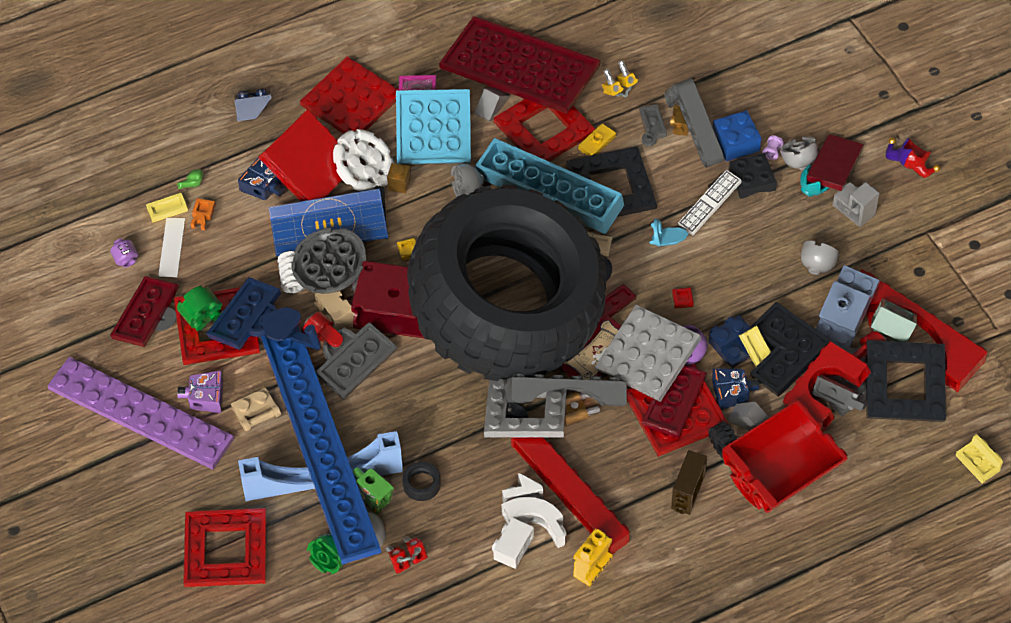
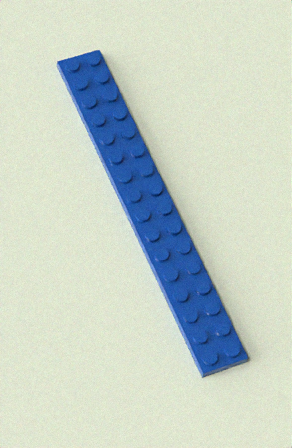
M297 325V327L295 328V330L298 331V332H300V329H299V327H298V325ZM266 335L260 336L341 563L345 564L381 553L379 542L306 346L289 339L275 341L266 337Z

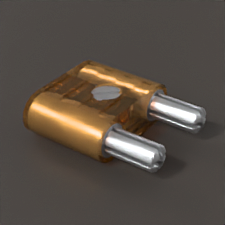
M578 392L567 395L566 426L588 419L590 415L600 412L598 406L589 409L585 408L582 400L590 396L584 393L579 394Z

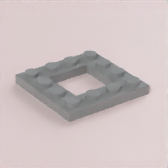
M499 379V381L489 380L484 437H564L567 389L547 391L536 397L546 398L545 418H506L508 404L507 379Z

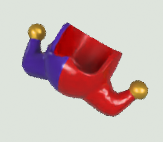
M894 137L889 138V145L886 150L887 159L899 161L902 166L914 170L923 178H927L934 172L940 171L941 168L938 164H935L933 168L926 167L925 162L929 158L931 151L927 152L919 148L910 138H907L899 149L894 150L896 139Z

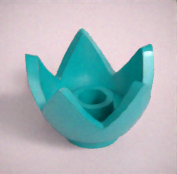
M809 164L801 173L800 185L802 187L800 189L804 194L813 197L814 195L817 196L826 192L829 188L822 186L820 181L814 183L807 181V175L812 167Z

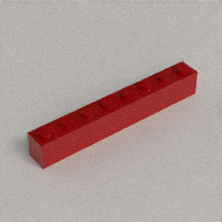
M511 437V446L591 534L595 529H598L612 540L608 548L610 554L615 553L629 543L630 531L628 527L617 520L616 514L611 509L608 510L601 497L596 496L592 492L590 485L579 478L578 472L567 465L566 459L561 454H557L550 441H546L543 437Z

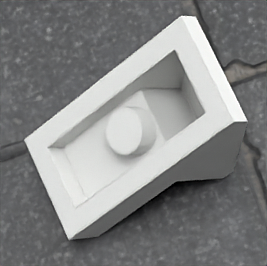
M518 473L519 487H509L506 490H502L503 503L520 497L543 499L542 485Z

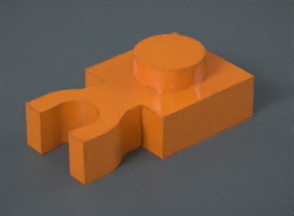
M196 199L192 211V229H195L196 224L200 223L201 230L205 231V221L211 220L216 206L215 201Z

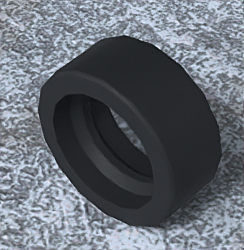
M419 461L412 463L403 473L404 491L409 498L415 501L430 500L440 490L441 480L439 471L429 462ZM419 473H425L433 477V484L427 489H416L410 485L411 477Z

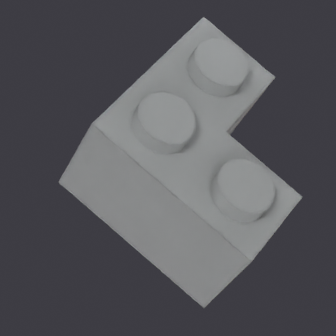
M849 182L842 191H838L834 195L833 206L856 225L862 227L876 215L879 192L866 182L860 187L854 186Z

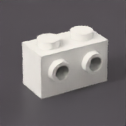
M512 518L509 524L506 523L501 532L502 536L494 542L492 551H494V560L516 569L534 537V527Z

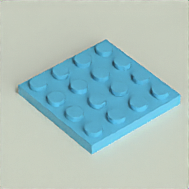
M470 89L396 91L397 164L471 163Z

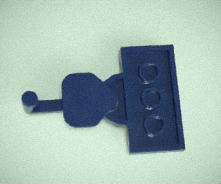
M250 277L247 278L207 332L208 338L239 350L250 336L259 337L265 335L275 341L289 339L316 350L321 348V342L314 325H308L305 328L304 332L306 334L298 332L295 328L301 321L300 313L289 307L277 310L273 305L281 295L280 288Z

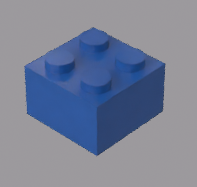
M747 110L713 121L712 128L725 161L760 151L761 136Z

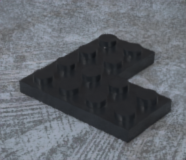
M775 302L750 326L751 328L757 326L765 342L775 348L750 372V375L753 379L757 378L761 385L780 397L808 369L809 364L817 359L821 349L827 346L831 340L781 304Z

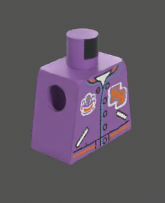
M221 371L191 375L189 387H178V398H188L190 408L193 410L221 413L223 392Z

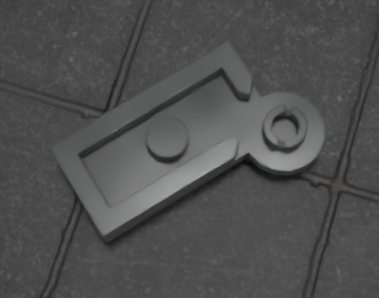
M657 104L639 108L646 131L642 136V143L645 146H653L656 143V139L667 137V131Z

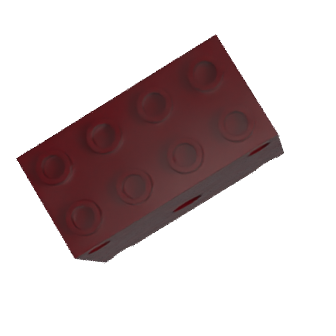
M363 261L362 266L364 268L359 274L351 306V312L354 313L353 328L362 329L365 325L371 323L381 333L425 339L419 330L417 317L413 316L411 311L407 279L408 267Z

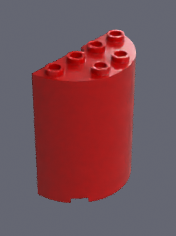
M798 400L722 449L724 463L730 467L732 471L730 477L738 490L750 504L758 510L763 508L765 513L771 512L845 463L848 459L846 452L836 445L834 438L829 433L824 434L821 431V423L814 419L808 408Z

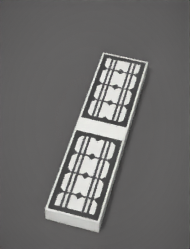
M726 170L678 222V225L693 236L740 185L741 179Z

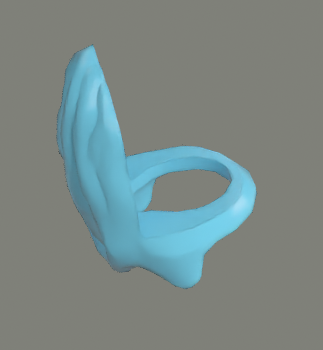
M655 218L654 223L651 224V227L654 229V235L649 243L658 247L675 245L684 241L688 236V232L680 227L663 229L660 219Z

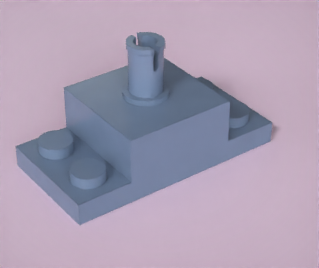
M844 265L837 282H833L819 314L820 320L816 330L840 348H851L880 280Z

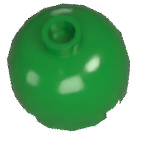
M331 533L320 534L308 543L307 552L310 550V562L322 573L328 571L331 573L330 575H334L345 565L340 561Z

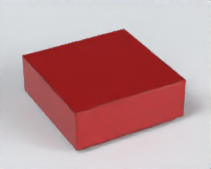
M691 287L672 289L674 309L694 306Z

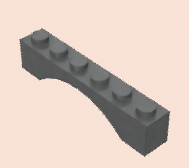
M513 374V377L507 379V403H528L547 391L568 389L584 393L595 399L602 406L621 407L626 405L627 381H620V378L613 377L609 378V381H602L601 377H590V380H582V376H571V379H563L561 375H553L552 379L544 378V375H533L532 378H525L523 374Z

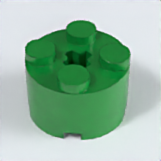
M206 285L205 288L197 286L183 296L184 302L182 304L179 302L177 305L178 312L196 331L202 330L206 324L217 320L221 315L222 303Z

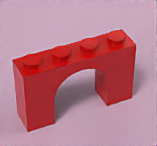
M830 341L827 346L821 349L817 359L809 364L805 374L797 379L793 389L785 394L782 402L785 407L796 400L802 405L804 404L811 416L821 423V431L824 432L835 417L829 408L813 398L812 391L819 375L825 377L838 375L860 387L870 375V369L866 363Z

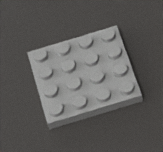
M635 305L595 368L611 378L615 377L620 378V381H627V386L661 402L702 338L699 334Z

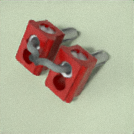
M409 536L403 538L411 557L406 556L404 549L401 550L399 547L394 549L391 545L386 547L396 574L410 567L408 560L417 564L428 558L422 540L417 538L411 539Z

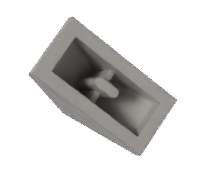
M496 88L484 89L475 110V115L491 122L493 117L510 98V95Z
M756 402L736 404L728 417V421L750 431L770 417Z

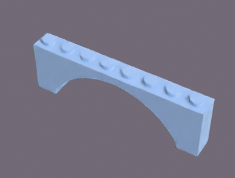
M397 431L378 434L377 438L367 447L347 457L352 471L359 467L365 473L371 468L380 476L403 472L401 447ZM258 457L238 460L246 501L314 489L307 467L290 468L276 466L263 462Z

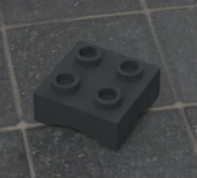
M765 153L729 162V172L741 179V183L737 187L740 199L759 192L776 191L777 182Z

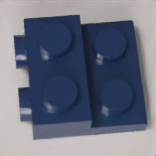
M740 315L736 318L733 316L729 317L723 326H715L709 332L708 343L732 369L750 358L739 335L751 329V327Z

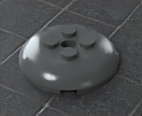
M332 228L321 229L308 235L300 242L294 251L295 255L293 262H291V268L296 281L303 288L319 294L335 293L349 287L359 278V274L364 268L362 262L366 261V249L362 240L350 230L344 228L342 230H332Z

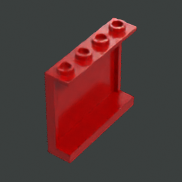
M308 109L258 156L300 202L325 198L342 181L336 171L337 166L333 162L334 146L338 144V139H335L330 134V130L317 120V116Z

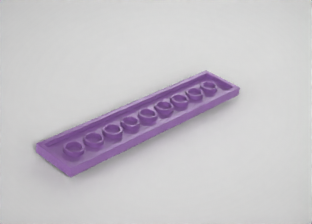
M68 357L48 384L49 390L212 470L234 441L233 435L71 357Z

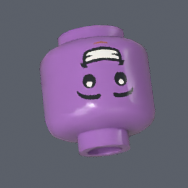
M120 238L114 242L110 250L117 265L125 268L136 263L138 252L131 240Z

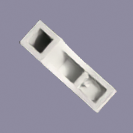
M520 497L501 504L502 515L507 524H509L512 518L523 523L540 524L547 529L557 548L565 545L567 533L563 527V515L549 502L534 497Z

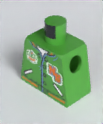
M356 467L352 472L361 497L378 514L391 502L394 487L373 469L370 468L364 473L359 467Z

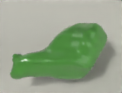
M201 169L192 170L184 181L177 183L178 189L199 186L203 179V171Z

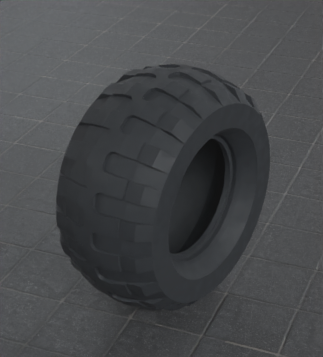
M502 185L500 189H492L489 186L480 187L469 195L462 194L456 197L425 224L413 248L408 264L407 279L411 311L413 316L417 317L419 330L426 340H432L435 344V351L445 360L450 358L458 363L457 368L469 374L472 371L483 374L484 379L499 381L501 378H511L513 374H523L525 378H531L533 375H546L574 358L592 337L605 308V263L601 261L599 244L595 238L588 235V227L579 217H574L567 211L568 207L558 200L552 201L544 197L543 193L532 189H529V191L519 190L516 186ZM486 256H502L516 260L528 267L541 281L546 292L547 304L530 311H512L498 307L486 300L474 288L469 279L466 265L475 259Z

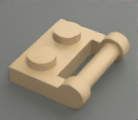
M266 387L231 403V408L245 432L272 417L277 418L281 416L278 406L274 403ZM270 408L269 411H267V412H265V413H262V414H260V415H258V416H256V417H254V418H252V419H250V420H247L248 418H250V417H252V416H254V415H256V414H259V413H261V412H263V411H265V410H267V409Z

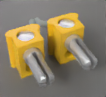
M621 60L618 64L622 73L616 76L618 81L613 79L609 69H605L603 72L607 82L603 83L602 87L604 94L623 96L625 98L628 96L632 85L638 82V79L635 78L634 73L627 70L624 60ZM621 86L628 87L625 94L620 93L623 91V87Z

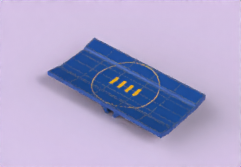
M380 189L268 207L276 257L284 252L295 251L300 242L308 235L325 228H332V230H342L344 228L350 230L362 242L388 238Z

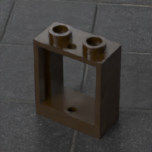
M688 450L672 490L671 509L677 513L691 514L705 478L706 455Z

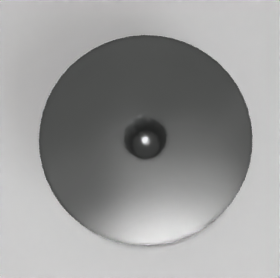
M168 307L155 329L156 331H164L173 326L177 317L176 312L172 308Z

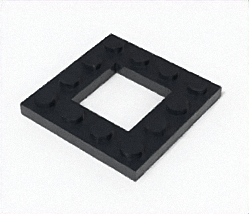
M638 146L566 160V166L569 171L590 180V175L625 169L633 194L622 196L624 207L617 217L657 209V203Z
M867 340L866 364L871 373L866 378V401H868L866 405V419L945 422V344ZM887 362L924 364V400L887 399Z

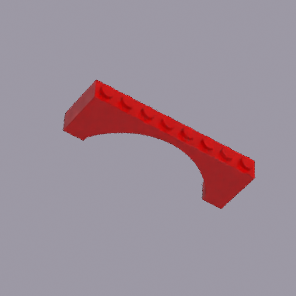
M861 269L859 271L868 276L876 278L872 273L867 272L864 269ZM880 281L866 313L875 312L883 298L916 314V325L922 328L936 344H945V384L959 392L985 363L988 352L982 346L970 341L967 336L955 331L949 324H945L937 319L934 314L922 309L919 304L907 299L904 294L898 293L887 283Z

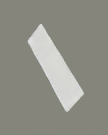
M166 218L158 277H177L185 218Z

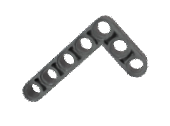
M689 78L673 84L664 94L666 103L670 108L674 105L680 106L702 164L707 168L723 162L722 150L694 81Z

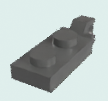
M823 375L817 377L812 391L813 395L845 410L856 408L862 411L866 408L868 402L858 397L859 393Z

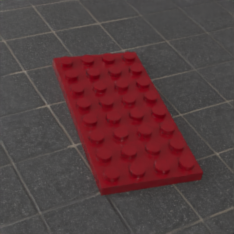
M473 16L440 61L439 68L568 114L601 63L599 59Z

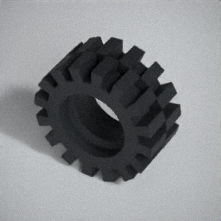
M724 421L708 431L709 438L711 439L710 442L714 445L713 448L717 450V454H720V457L723 459L722 449L738 439V436L735 435V431L731 429V426Z

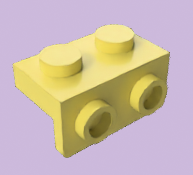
M977 434L973 436L972 442L956 452V457L981 483H984L1001 470L1003 461L1000 455L994 452L988 446L986 440L980 438Z

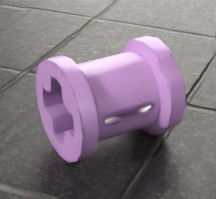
M772 135L769 136L767 147L763 149L762 154L765 153L767 159L776 160L779 156V149L784 141L780 137Z

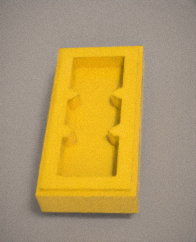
M602 123L578 145V150L587 156L596 155L616 137V132Z

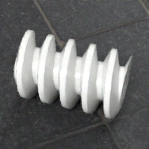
M294 251L284 252L278 256L281 288L286 293H299L305 289L296 281L292 272L291 262H293L295 255Z

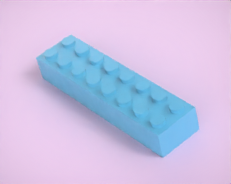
M496 138L493 139L475 165L479 173H482L484 181L500 188L502 185L516 186L519 190L529 191V189L539 191L543 193L544 197L563 203L568 207L567 211L574 217H579L588 227L603 234L607 233L624 207L622 193Z

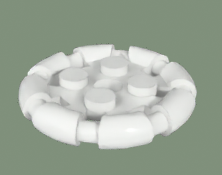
M357 129L355 132L351 130L344 133L337 140L338 144L334 146L333 162L337 166L336 171L340 178L347 185L350 184L353 186V189L360 192L374 190L376 185L378 187H385L388 184L387 176L391 163H394L393 158L389 154L391 151L381 138H376L374 133L367 130ZM369 142H371L372 144H374V146L371 147L370 145H368ZM359 158L365 160L366 166L360 163Z

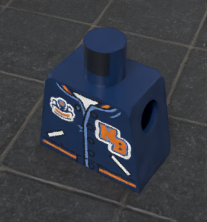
M259 157L238 179L239 191L262 200H267L272 193L281 197L285 191V187L280 185L281 181Z
M713 369L712 371L715 397L721 410L734 407L736 404L747 403L749 401V391L759 390L758 379L747 380L745 370Z

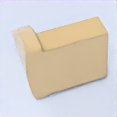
M587 232L590 237L597 240L601 249L600 254L609 257L612 237Z

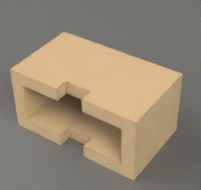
M340 291L329 294L316 293V302L314 303L318 312L321 311L333 322L332 327L335 330H339L353 322L354 313L351 312V305L347 300L342 301L340 298L342 293Z

